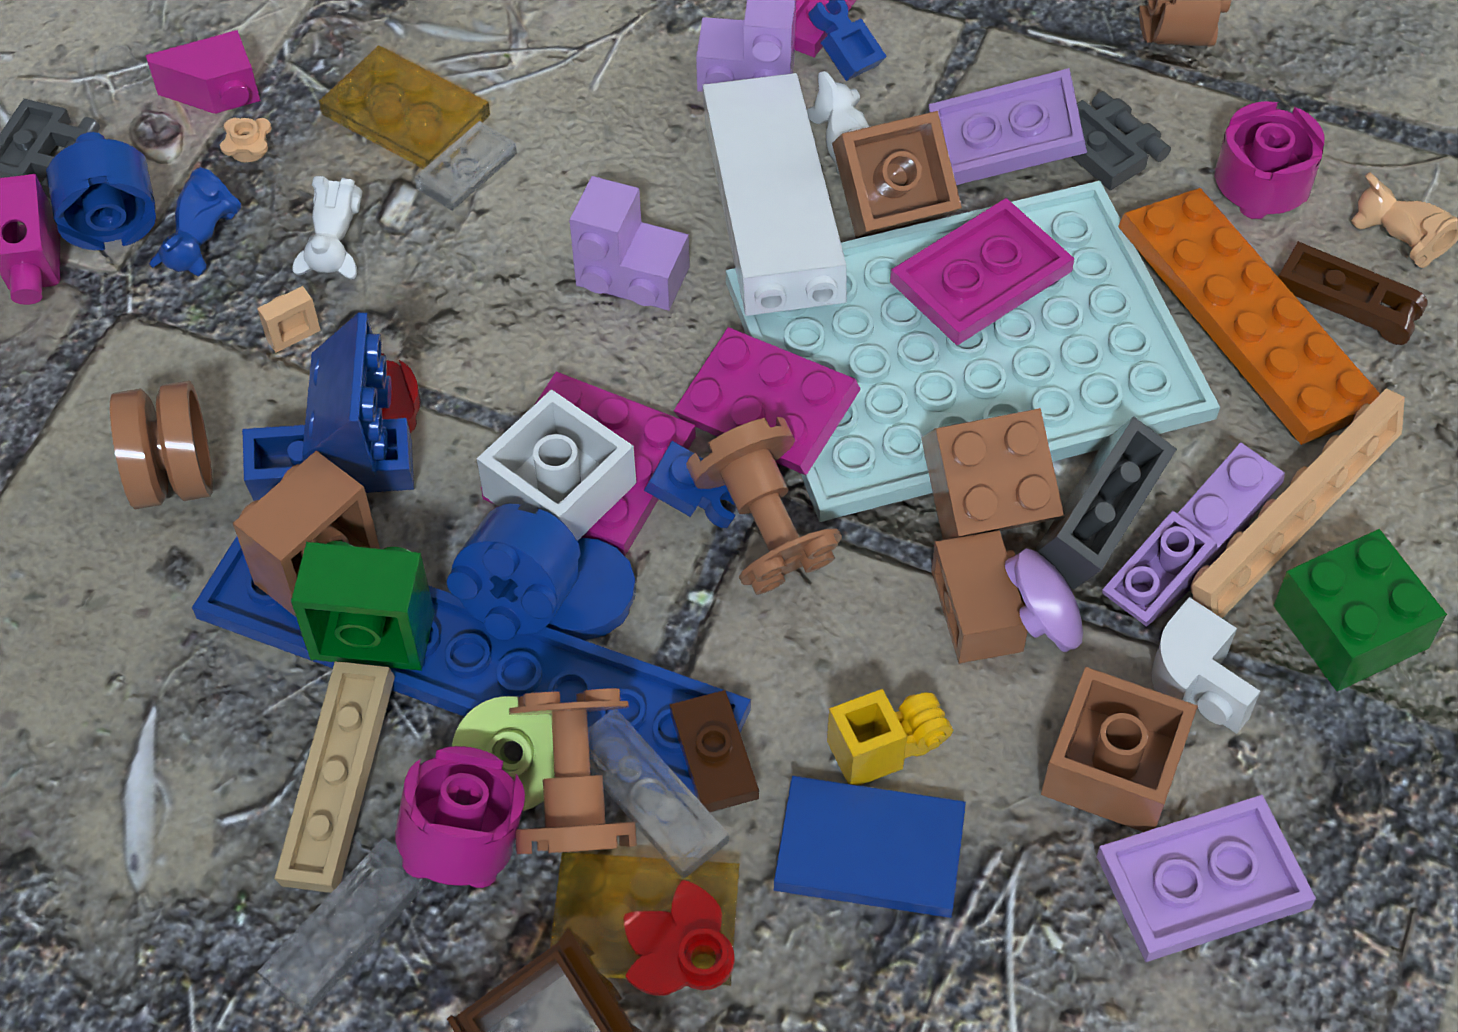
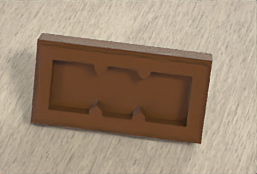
M726 690L670 704V715L702 815L758 800L759 788Z

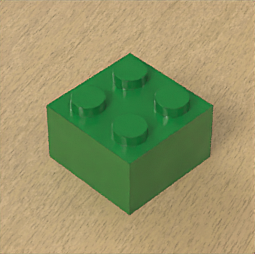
M1380 529L1287 570L1273 605L1337 692L1429 649L1447 615Z
M331 541L327 544L306 542L291 604L310 660L337 661L422 671L435 612L421 553L411 552L396 546L376 549L355 547L342 541Z

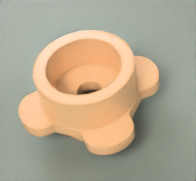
M231 118L227 120L224 124L226 137L220 143L222 153L232 156L240 162L259 160L268 150L266 134L272 129L270 122L265 118H258L255 121L250 118Z

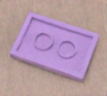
M1069 68L929 104L930 112L938 111L956 185L1087 153Z
M1263 795L1101 845L1097 853V859L1145 963L1311 909L1316 900Z

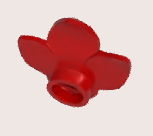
M682 880L674 893L671 912L636 911L624 914V930L628 944L634 953L640 957L626 973V980L638 990L657 996L669 995L685 986L697 990H710L722 985L732 974L735 955L730 941L720 933L722 926L721 908L717 901L700 886ZM701 954H708L715 959V963L706 969L697 968L692 962L696 956Z

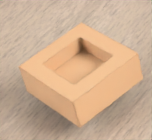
M303 286L285 295H280L257 308L266 340L275 353L321 331L313 299Z

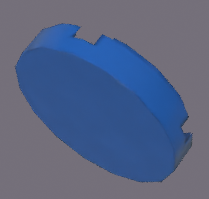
M580 538L577 541L581 553L578 559V571L581 570L579 579L552 621L546 627L586 641L605 636L623 624L630 613L629 608L633 604V600H635L636 582L630 561L616 547L599 539Z

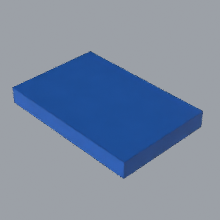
M792 776L774 878V891L952 918L966 801Z

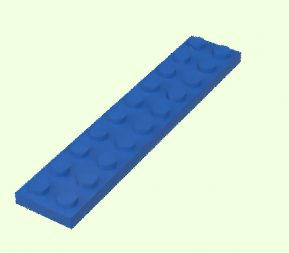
M236 536L192 606L196 619L310 660L297 618L254 584L241 545ZM429 586L435 613L422 671L390 668L395 676L392 691L465 717L477 705L501 696L522 697L523 694L560 692V703L577 702L576 694L584 693L585 690L619 688L620 701H629L628 708L587 712L590 763L698 802L670 715V704L715 693L723 689L548 627L532 634L515 635L510 640L497 639L488 633L482 622L466 610L456 596ZM311 660L330 668L334 666V662ZM726 691L739 732L741 733L751 711V699Z

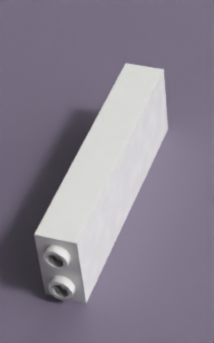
M797 73L703 84L705 125L745 316L847 303L846 261Z

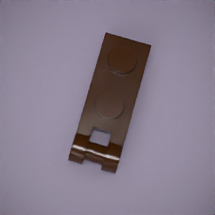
M1299 241L1278 275L1294 296L1378 330L1386 341L1395 345H1403L1410 340L1415 330L1414 321L1421 318L1428 304L1426 296L1414 288ZM1382 303L1393 307V309L1382 305Z

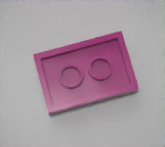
M1005 198L891 269L890 283L958 346L1071 273L1075 258L1011 201Z
M728 327L673 411L679 419L692 423L696 428L717 437L735 427L762 418H766L770 427H775L777 417H783L795 438V442L791 449L775 462L803 475H807L861 389L855 378Z

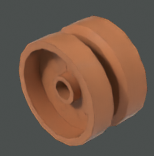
M191 381L162 385L156 396V410L150 397L141 388L113 393L110 398V422L113 445L120 478L130 505L134 509L162 505L168 494V478L173 491L183 501L211 497L213 493V477L208 439L199 400Z

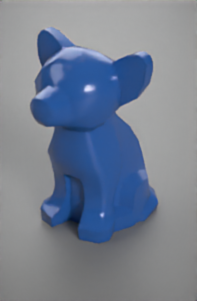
M198 167L192 171L176 202V232L163 241L159 251L149 263L152 268L163 263L167 268L174 271H190L197 277L206 271L207 264L202 257L200 246L213 236L215 225L219 219L230 220L241 209L240 201L230 193L221 180L210 170Z

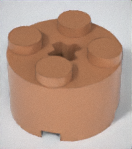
M1148 0V6L1140 5L1139 16L1143 38L1146 42L1156 44L1213 47L1218 37L1220 13L1228 12L1231 0Z

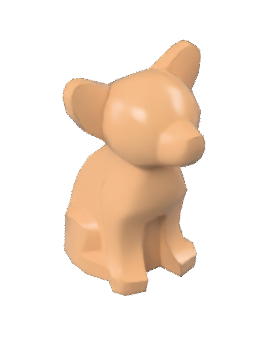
M1371 172L1365 175L1370 187L1361 194L1358 200V212L1351 219L1352 224L1356 228L1363 230L1376 225H1384L1391 237L1407 243L1412 248L1410 258L1421 268L1427 267L1434 259L1443 255L1458 241L1457 217L1430 203L1397 201L1392 191Z

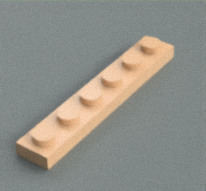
M1386 388L1371 404H1364L1356 413L1353 422L1340 435H1333L1327 441L1321 455L1309 467H1301L1294 475L1290 486L1277 499L1272 498L1268 500L1262 507L1258 518L1244 532L1239 531L1230 539L1225 551L1211 566H1203L1197 572L1190 588L1193 600L1223 618L1402 434L1405 397Z

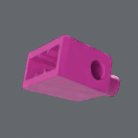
M36 174L0 178V275L7 288L10 289L12 301L23 305L35 304L42 299V287L56 286L60 282L61 235L58 232V227L53 217L52 206Z

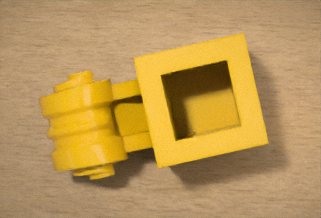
M883 689L829 708L827 743L847 784L860 786L902 770L905 758L925 755L930 750L939 747L940 744L951 736L953 727L949 720L945 718L944 710L940 709V703L935 694L924 692L910 695L904 699L898 712H894Z

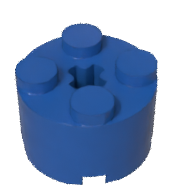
M84 133L77 137L75 144L60 151L46 169L53 217L58 227V232L70 244L87 250H105L104 243L121 239L122 245L126 246L139 241L153 228L156 221L155 199L145 155L133 146L121 141L105 139L100 133Z
M504 504L491 510L456 556L451 573L447 577L449 591L460 600L472 616L485 625L490 635L500 640H510L515 635L532 634L545 628L552 621L579 579L581 571H578V559L581 556L579 544L568 527L557 517L544 510L538 509L535 514L518 510L521 504Z

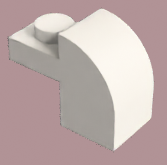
M1189 597L1163 630L1152 666L1154 690L1197 705L1198 710L1206 719L1215 724L1224 725L1237 734L1249 720L1260 691L1220 665L1227 657L1237 628Z

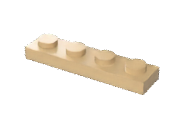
M334 662L274 878L282 887L338 894L395 678L389 667Z

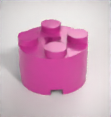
M1263 101L1242 107L1230 119L1224 134L1214 176L1221 192L1232 203L1239 206L1240 212L1244 216L1252 219H1261L1267 214L1291 211L1308 200L1322 159L1325 135L1319 123L1304 110L1294 107L1291 113L1277 109L1278 102Z
M453 746L436 750L435 758L427 760L420 764L421 759L415 762L408 770L404 781L395 829V842L402 857V867L412 877L428 878L442 884L455 886L470 885L476 888L490 886L495 882L497 874L508 864L513 853L516 840L515 831L519 828L525 802L523 784L517 775L514 781L502 769L503 761L487 751L464 746Z

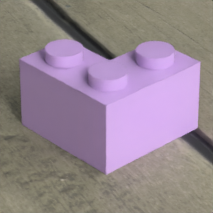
M747 0L744 20L703 17L696 56L697 91L703 92V84L792 74L795 60L796 0Z
M591 176L569 219L576 286L586 288L594 293H605L628 299L642 306H653L669 311L690 267L689 234L641 222L639 188Z

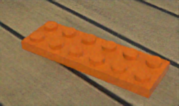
M1201 188L1124 213L1118 226L1119 229L1301 445L1349 426L1353 422L1358 410L1364 404H1371L1380 395L1377 389Z

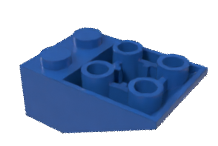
M357 313L312 352L302 458L305 461L317 451L351 477L375 478L376 460H385L387 454V427H382V408H390L392 383L391 376H386V355H381V334L372 333L368 313Z

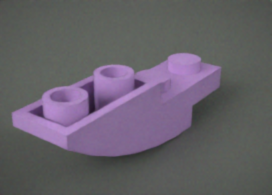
M1240 442L1178 513L1172 511L1102 589V594L1147 627L1190 591L1192 581L1197 572L1205 565L1211 566L1225 551L1228 542L1237 532H1244L1249 527L1250 519L1283 483L1285 472Z

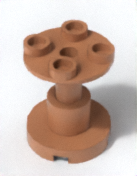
M777 417L775 427H770L766 418L757 419L735 427L708 442L712 453L702 461H700L695 452L686 463V467L697 488L712 489L726 485L739 514H752L769 552L745 568L739 575V579L743 585H752L756 595L779 587L785 582L783 575L801 567L804 568L806 573L828 565L835 559L832 550L838 546L842 538L839 529H824L799 537L781 500L788 493L789 489L775 462L790 450L795 442V438L783 417Z
M620 689L585 690L584 693L576 694L577 702L560 703V692L523 694L522 697H517L518 707L509 708V715L551 714L555 778L543 779L545 827L516 829V854H532V841H537V851H548V853L618 848L617 836H619L620 846H637L635 821L605 823L603 775L591 776L587 712L628 708L629 701H620Z

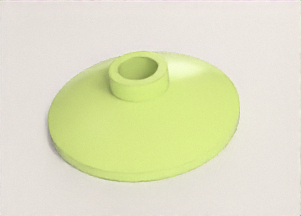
M518 696L492 698L477 705L462 719L455 732L452 747L477 748L494 754L503 761L502 769L514 781L517 775L523 784L525 792L523 811L544 801L543 779L555 778L551 714L509 715V708L518 707ZM508 741L517 742L522 747L523 756L520 761H511L505 756L504 746Z

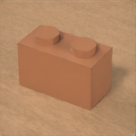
M1000 530L935 541L931 572L958 663L1024 651L1028 631L1022 623L1019 611L1021 607L1025 606V603L1020 596L1018 588L1012 583L1006 572L1005 561L1015 556L1013 550L1006 551Z

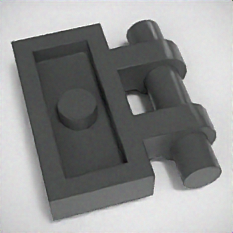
M1101 91L1092 100L1091 104L1094 108L1084 100L1077 103L1087 153L1072 156V158L1098 181H1101L1110 191L1146 169L1149 155L1157 162L1163 161L1169 155L1171 147L1161 139V132L1152 124H1143L1131 114L1132 108L1121 98L1113 99L1105 91Z
M24 98L0 133V178L36 174V176L44 178L41 186L47 198H50L46 169L54 156L49 155L55 146H61L65 149L75 144L77 137L81 134L88 132L98 133L100 130L99 123L93 118L84 117L78 127L70 125L71 120L66 108Z

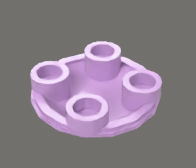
M1026 548L1006 560V572L1012 583L1019 588L1025 606L1020 608L1019 613L1026 630L1035 638L1046 634L1063 652L1076 649L1082 643L1083 626L1078 604L1064 577L1046 558L1031 549Z

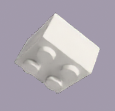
M552 389L477 458L483 496L497 506L510 503L521 504L518 510L533 514L538 509L549 512L568 527L577 541L636 484L634 446Z

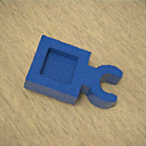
M830 0L825 6L822 2H819L809 12L810 20L819 30L827 33L821 44L846 81L877 67L887 57L862 18L851 22L848 17L849 11L845 0Z
M671 441L644 491L689 517L699 506L705 510L706 516L714 525L727 528L733 521L735 514L726 510L720 500H726L733 505L735 504L726 485L712 489L697 488L686 467L688 459L694 453Z

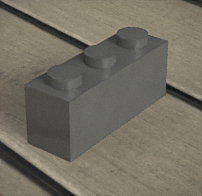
M1132 417L1105 440L1063 505L1064 516L1054 519L1034 551H1037L1054 565L1073 590L1103 569L1177 449L1137 418Z

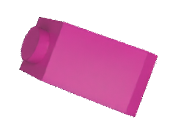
M238 30L145 55L159 96L214 114L260 101L253 70Z

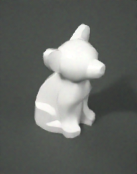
M822 71L818 74L819 92L814 106L807 109V114L813 123L822 124L828 122L826 145L839 174L832 143L842 133L870 126L864 114L854 108L860 101L859 92L856 89H849L846 84L834 82L833 78L826 71Z
M315 176L313 178L314 207L312 220L315 234L309 238L305 249L294 260L292 270L296 275H303L312 270L318 273L337 271L348 279L356 278L357 266L340 242L347 233L353 216L359 213L362 190L354 185L355 181L347 178H341L340 181H330L324 176Z

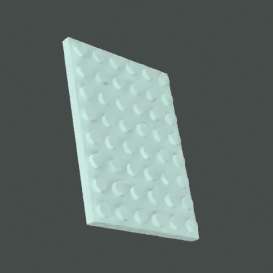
M1101 181L1012 201L1018 209L1075 258L1072 272L958 346L890 283L891 269L991 207L841 242L846 261L847 303L745 316L736 269L726 270V285L747 335L855 378L861 389L808 474H801L819 522L933 493L921 437L935 428L1041 408L1052 462L1100 450L1105 440L1132 417L1137 418L1157 434L1217 419L1220 405L1137 249L1119 229L1118 226L1121 219Z

